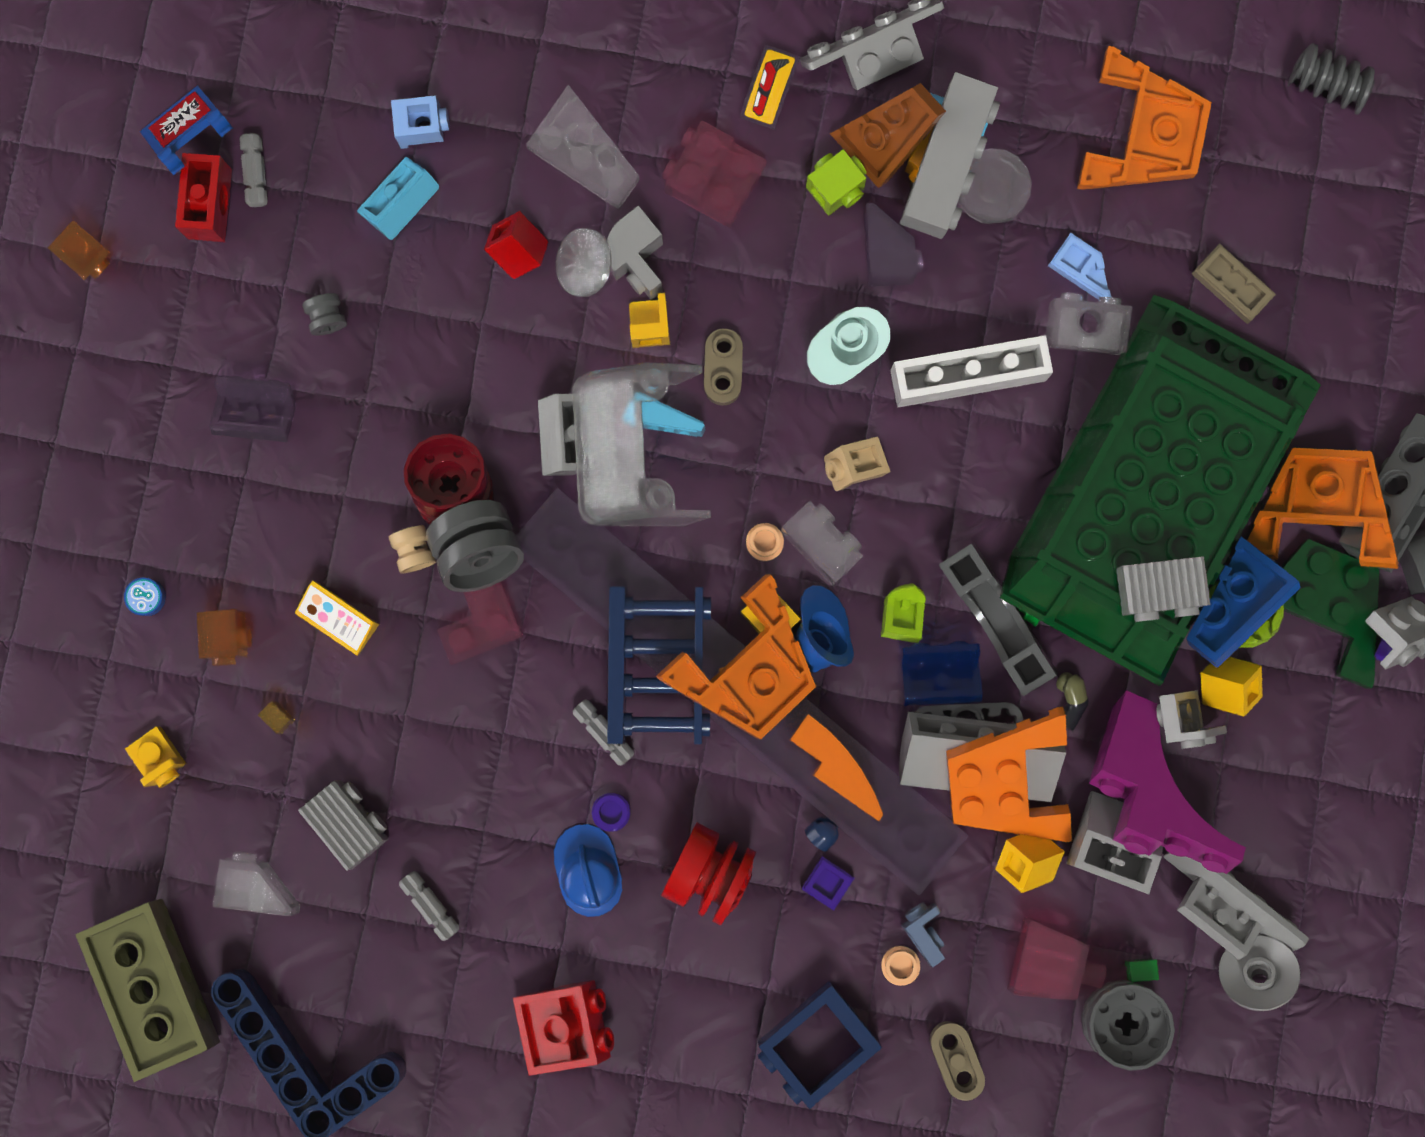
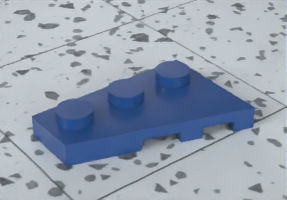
M1242 536L1235 546L1236 552L1229 565H1225L1219 576L1220 582L1210 599V605L1203 606L1200 615L1186 638L1188 644L1216 668L1226 661L1301 588L1299 580Z

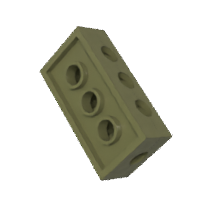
M163 898L145 903L75 934L134 1082L207 1051L221 1043ZM131 944L138 950L137 961L130 954ZM145 981L149 982L153 988L152 997L145 992ZM159 1018L166 1021L168 1026L167 1033L160 1029Z

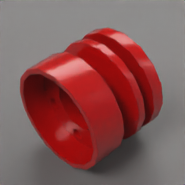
M696 822L661 896L684 907L696 893L702 896L698 915L703 917L711 902L718 904L712 922L721 926L725 918L736 909L752 876L753 860L756 851L747 847L738 862L732 858L739 842L733 840L723 854L715 851L719 840V833Z

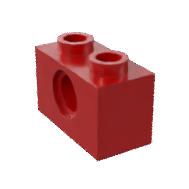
M182 153V162L185 167L180 172L175 228L188 240L225 242L232 169L220 155Z

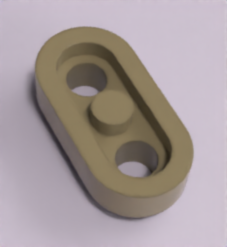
M718 329L712 332L705 344L704 391L711 402L722 406L736 401L742 387L743 343L740 336L730 329ZM722 341H726L731 345V349L726 353H722L717 349V345ZM718 379H727L730 382V386L726 390L718 389L715 385Z
M944 1021L939 1023L930 1034V1047L945 1086L953 1097L962 1101L973 1100L983 1091L985 1076L967 1031L956 1022ZM947 1034H952L956 1037V1042L952 1047H944L942 1044L943 1037ZM966 1071L970 1073L969 1082L963 1085L957 1083V1075L960 1072Z

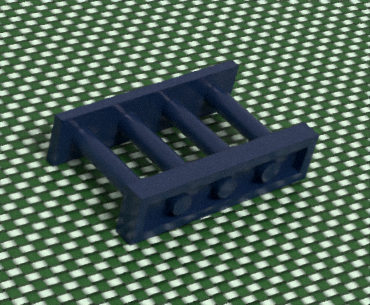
M609 587L607 744H625V736H632L633 732L694 733V744H702L703 737H710V713H703V706L695 701L694 717H634L633 713H626V697H633V693H680L661 682L658 678H634L633 674H626V658H633V654H680L684 652L688 655H695V664L703 672V620H711V597H704L703 587H695V600H634V596H627V589L625 587ZM634 615L695 616V639H634L633 635H627V619H634Z

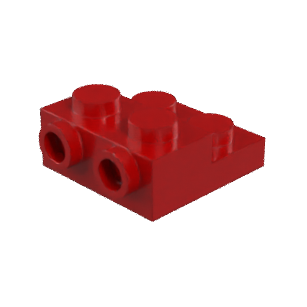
M595 980L562 985L554 989L522 994L513 998L529 1076L598 1065L611 1058L610 1051L614 1048V1035L609 1027L605 1028L602 1012L606 1008V997L602 989H596Z

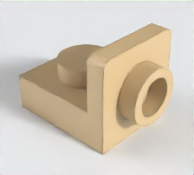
M878 436L842 445L824 456L825 471L829 480L832 481L835 491L844 490L852 484L882 477L891 472Z

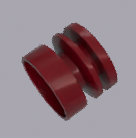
M453 434L433 435L418 443L408 455L404 466V483L423 520L428 524H431L441 514L458 505L477 500H494L493 482L487 471L484 459L477 447L466 438ZM453 488L457 492L452 493L450 489Z

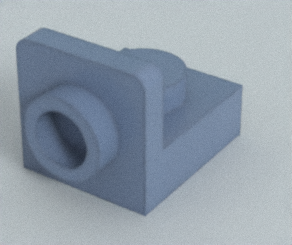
M922 902L905 914L907 921L901 926L925 961L933 968L945 959L939 950L945 945L931 926L925 930L923 925L940 914L941 911L933 903L926 906Z

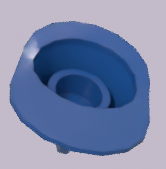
M812 585L805 589L801 596L800 610L802 622L798 626L794 638L796 641H799L811 673L828 668L831 665L845 667L851 664L854 658L845 609L840 600L830 590L823 586Z
M589 824L575 825L565 830L558 838L554 849V865L562 895L566 904L576 913L587 917L601 916L613 909L619 902L622 893V877L609 836L600 828Z

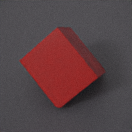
M518 211L492 225L484 250L511 278L516 279L541 266L548 246V240L521 211Z

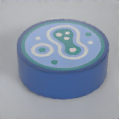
M137 578L128 584L124 592L126 607L132 613L141 616L155 615L163 608L166 600L163 586L150 578Z

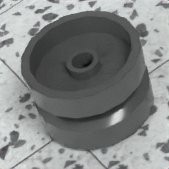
M477 500L458 505L436 518L426 531V541L432 556L437 559V569L443 585L451 591L470 592L493 586L517 571L524 561V552L518 537L512 532L511 520L506 508L500 502Z

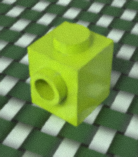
M844 149L835 156L832 153L825 155L815 164V171L807 176L806 188L828 216L843 205L846 208L851 207L864 195L862 190H864L866 177L864 176L866 175V170L857 157L852 156L850 158Z

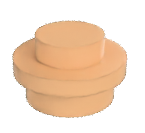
M770 523L755 525L746 537L748 552L752 557L760 561L775 559L781 553L784 546L782 532Z
M894 946L883 955L881 961L882 973L894 985H908L919 975L920 960L912 949L906 946Z

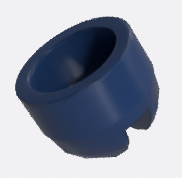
M828 817L817 818L805 829V834L811 843L824 852H827L835 844L839 836L837 824Z

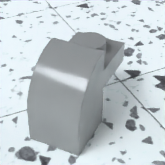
M639 206L614 225L607 239L606 254L615 280L617 281L629 272L626 279L639 295L645 292L650 300L658 296V293L663 292L662 282L644 259L663 245V239L660 231Z

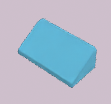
M405 157L359 207L357 212L385 237L393 240L439 189V184L425 169L408 157Z

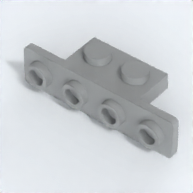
M911 0L908 2L909 8L899 13L895 11L885 12L874 19L875 24L864 29L861 26L853 27L844 31L841 34L842 39L832 44L822 42L810 47L807 50L808 55L799 59L801 65L808 70H814L842 57L852 87L859 90L924 59L912 24L943 10V2L941 0Z
M1166 852L1164 858L1193 881L1177 911L1237 959L1248 955L1259 934L1277 939L1292 952L1304 947L1308 942L1309 938L1298 930V927L1292 921L1283 918L1268 906L1262 897L1249 891L1236 880L1232 873L1212 872L1204 868L1202 863L1186 856L1179 857Z

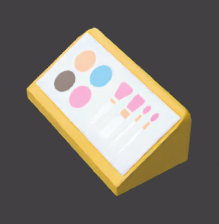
M313 580L295 611V614L357 656L380 625Z

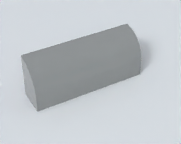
M908 712L900 749V785L950 791L946 751L990 733H994L997 736L1015 729L1016 724ZM1065 746L1028 749L1025 751L1028 800L1052 802L1066 756Z

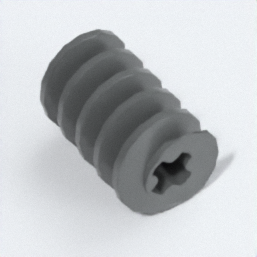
M1310 44L1297 60L1287 87L1296 78L1300 79V92H1303L1312 84L1314 85L1312 97L1317 98L1324 90H1327V103L1331 104L1339 95L1342 97L1340 108L1345 109L1354 101L1356 102L1354 114L1359 115L1374 87V68L1367 66L1360 73L1361 65L1359 61L1354 60L1346 67V56L1339 55L1332 61V50L1325 49L1317 57L1318 45Z

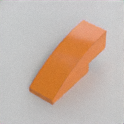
M807 714L789 740L821 762L812 775L875 820L880 821L883 812L875 792L860 766L849 751L827 728Z

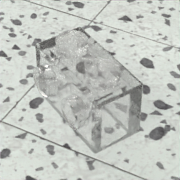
M809 501L782 527L781 532L813 567L834 586L861 561L863 555L859 550L862 548V545L850 532L846 531L842 534L832 524L836 519L824 505L820 503L816 507Z

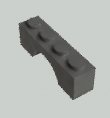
M975 543L968 545L939 564L959 597L981 624L995 647L1002 664L1023 696L1057 676V669L1017 607L1000 599L1002 584Z

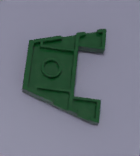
M1310 539L1303 540L1281 566L1299 580L1301 586L1284 603V612L1347 637L1349 641L1335 676L1366 689L1373 688L1375 678L1374 656L1376 654L1377 633L1365 620L1374 610L1378 609L1380 569L1377 567L1361 566L1356 558Z

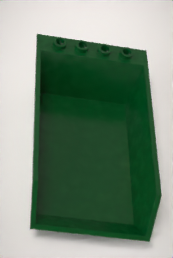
M1153 295L1009 556L1000 599L1152 683L1161 686L1180 645L1197 615L1175 618L1174 610L1160 611V619L1135 622L1134 615L1123 616L1119 583L1117 581V568L1126 565L1204 557L1208 590H1210L1297 433L1321 384L1302 370L1176 302ZM1172 325H1181L1183 335H1175L1172 331ZM1206 342H1212L1216 345L1217 350L1215 354L1207 352L1205 348ZM1240 360H1246L1249 363L1250 369L1248 372H1244L1239 368ZM1273 378H1279L1283 382L1282 390H1277L1273 387Z

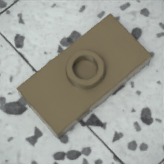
M1221 244L1192 273L1197 280L1246 324L1251 322L1276 295Z

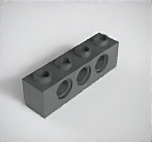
M1416 413L1410 425H1407L1402 430L1398 445L1391 456L1387 457L1382 463L1378 476L1398 561L1425 518V458L1415 462L1419 458L1425 457V415ZM1405 489L1402 493L1395 495L1399 490ZM1344 526L1339 542L1349 556L1359 560L1363 527ZM1377 567V568H1379V569H1382V570L1387 571V572H1390V573H1392V571H1393V569H1394V568H1381V567Z

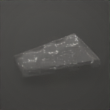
M569 85L526 143L529 151L618 210L640 180L637 172Z

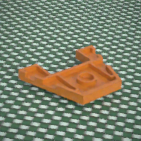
M1108 46L1105 51L1099 83L1137 91L1124 157L1122 160L1086 152L1083 157L1077 189L1085 190L1194 178L1198 173L1212 102L1172 79H1169V81L1149 71V66L1140 61L1135 63L1121 55V50Z
M1292 448L1271 488L1272 493L1264 509L1259 511L1253 522L1255 526L1247 541L1271 560H1278L1284 522L1363 527L1359 556L1360 565L1398 569L1399 562L1372 451Z
M765 574L740 597L763 624L765 629L711 680L705 676L689 655L681 652L656 675L661 682L758 739H762L816 687L799 641L795 640L788 622L790 619L785 606L780 602L775 589L778 587L771 574Z
M1063 707L1049 710L1048 716L1031 722L1029 718L1016 723V728L997 736L994 733H990L946 751L953 824L1072 842L1071 813L1068 804L1029 808L1025 751L1028 749L1067 745L1066 714Z

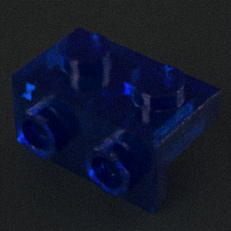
M955 641L948 645L931 646L927 643H916L910 647H904L900 662L904 706L981 702L983 692L979 668L980 644Z

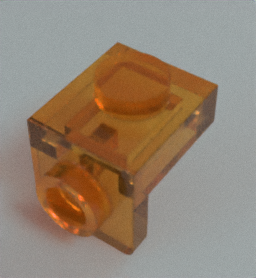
M74 220L47 247L83 280L89 275L96 279L110 264L106 259V256L110 253L109 250Z

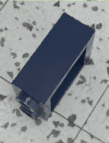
M828 981L758 1040L759 1048L762 1051L757 1056L772 1074L778 1070L787 1081L783 1088L797 1105L803 1101L810 1109L877 1053L882 1046L833 984ZM827 1004L861 1047L809 1091L775 1049V1046L823 1005Z

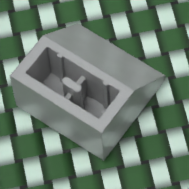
M1091 791L1065 864L1149 894L1162 858L1163 846H1160L1148 856L1146 854L1132 853L1125 849L1123 844L1112 840L1124 802Z

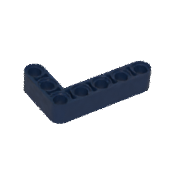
M234 969L219 976L213 982L211 996L214 1003L305 1137H329L392 1092L404 1079L406 1074L404 1059L394 1052H385L329 1090L255 978L248 971ZM229 979L236 980L240 984L241 994L239 998H233L228 994L226 984ZM250 1012H256L262 1017L263 1027L260 1031L250 1027L248 1023ZM271 1044H276L284 1050L285 1059L283 1063L275 1062L269 1054ZM379 1064H387L393 1069V1081L385 1082L379 1078L377 1074ZM293 1077L301 1078L306 1083V1095H298L293 1091L291 1087ZM347 1087H354L360 1091L362 1096L361 1104L354 1105L347 1101L345 1097ZM315 1110H320L327 1114L329 1118V1126L327 1128H322L315 1124L313 1120V1112Z

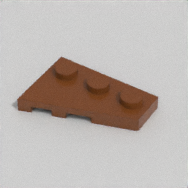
M919 83L835 130L830 135L850 157L855 156L860 160L866 170V175L880 188L889 182L945 114L946 110Z

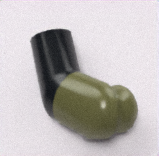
M1064 672L1058 677L1056 686L1065 694L1067 701L1064 707L1066 729L1073 732L1085 712L1089 700L1084 680L1078 674L1072 675L1069 672Z

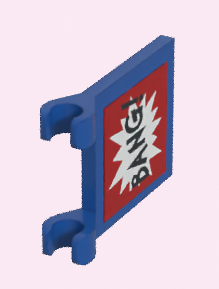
M197 85L144 127L140 133L157 154L156 156L174 176L185 167L184 163L175 154L177 150L210 124L221 138L232 130L233 127Z

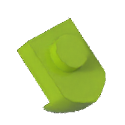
M913 583L905 584L894 588L888 593L884 600L881 637L917 644L922 639L926 597L918 586Z

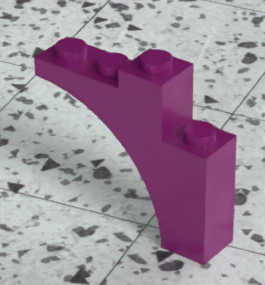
M1126 691L1113 705L1089 784L1100 788V791L1105 795L1125 799L1112 840L1123 844L1125 849L1132 853L1146 854L1148 856L1157 848L1163 846L1172 855L1186 856L1202 863V866L1209 871L1227 874L1243 861L1246 847L1232 841L1214 829L1184 798L1173 780L1163 754L1160 724L1157 718L1158 704Z

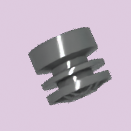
M1127 980L1106 982L1094 989L1087 998L1081 1015L1083 1034L1091 1048L1115 1067L1129 1071L1147 1069L1160 1062L1171 1048L1175 1033L1173 1015L1164 999L1141 984ZM1124 1012H1126L1127 1017L1133 1020L1132 1025L1126 1026L1125 1032L1115 1025L1116 1019H1122Z

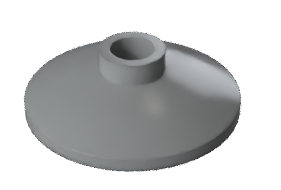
M1258 935L1248 955L1241 959H1237L1229 951L1225 950L1219 963V978L1225 993L1238 1005L1255 1011H1269L1285 1005L1293 998L1300 984V966L1294 953L1285 944L1277 939ZM1256 974H1263L1267 977V980L1264 983H1256L1252 978Z

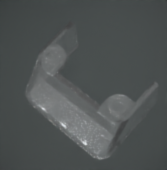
M647 362L589 371L576 379L573 385L578 509L580 515L587 523L596 526H686L711 518V510H676L675 494L672 487L662 479L646 478L642 402H655L661 399L667 393L669 385H678L703 373L702 365Z

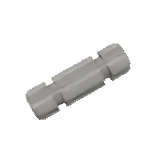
M256 133L243 134L240 136V150L244 153L241 155L243 182L247 187L244 190L245 202L249 207H263L267 205V191L263 188L266 186L264 159L261 156L263 151L262 139Z
M583 700L573 709V715L581 724L585 723L587 725L586 730L605 751L609 750L611 752L610 757L617 765H624L633 757L634 751L626 742L625 744H607L608 721L601 714L598 716L596 713L597 709L590 701Z
M410 872L399 882V886L407 896H412L411 902L428 924L433 923L436 927L433 930L443 941L448 940L459 930V925L452 916L448 917L445 914L447 912L446 908L429 887H424L425 881L418 872Z

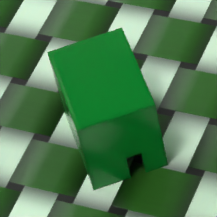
M1156 959L1125 960L1128 981L1159 980Z

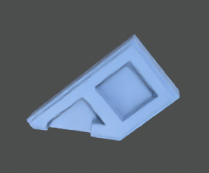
M1070 233L1048 267L1106 304L1111 298V293L1107 286L1102 253Z

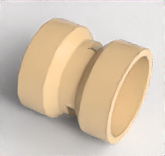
M424 525L406 528L389 536L391 547L397 550L399 556L396 563L401 574L421 570L436 563V559L432 556L426 543L427 530Z

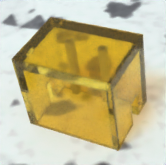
M271 701L258 714L276 734H283L288 725L295 721L275 701Z

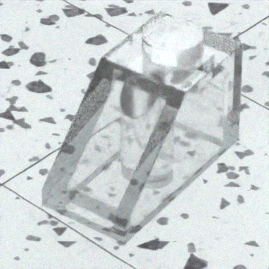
M233 852L232 858L219 860L213 907L292 916L299 913L300 904L268 862L256 861L257 854Z

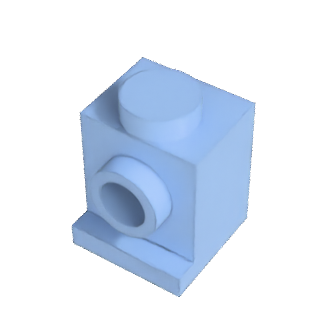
M436 95L391 100L394 137L401 149L408 148V145L444 142L443 131L450 130L447 108L440 107ZM422 121L430 122L429 126L418 127Z

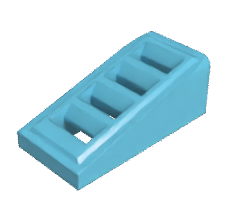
M639 392L634 394L623 418L624 423L632 427L702 437L705 432L703 421Z

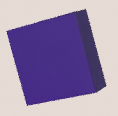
M821 856L801 889L834 911L855 878Z

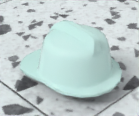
M854 307L837 314L810 342L807 350V365L811 374L820 382L829 385L843 384L855 377L886 351L890 342V327L887 319L878 310L870 307Z

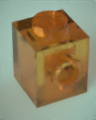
M236 609L196 612L199 659L212 660V666L236 665L235 658L247 657V648L252 646V632L250 626L246 625L245 612Z

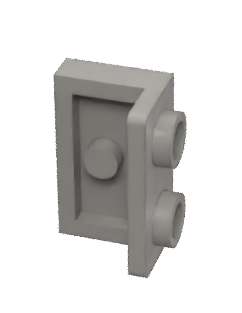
M1412 596L1374 610L1365 620L1393 649L1380 663L1385 670L1398 664L1405 667L1417 656L1420 659L1425 658V604L1421 601L1415 600Z
M1198 690L1159 696L1160 704L1157 705V718L1160 726L1165 729L1167 743L1180 742L1181 749L1201 747L1206 744L1217 743L1216 736L1227 733L1226 725L1204 728Z

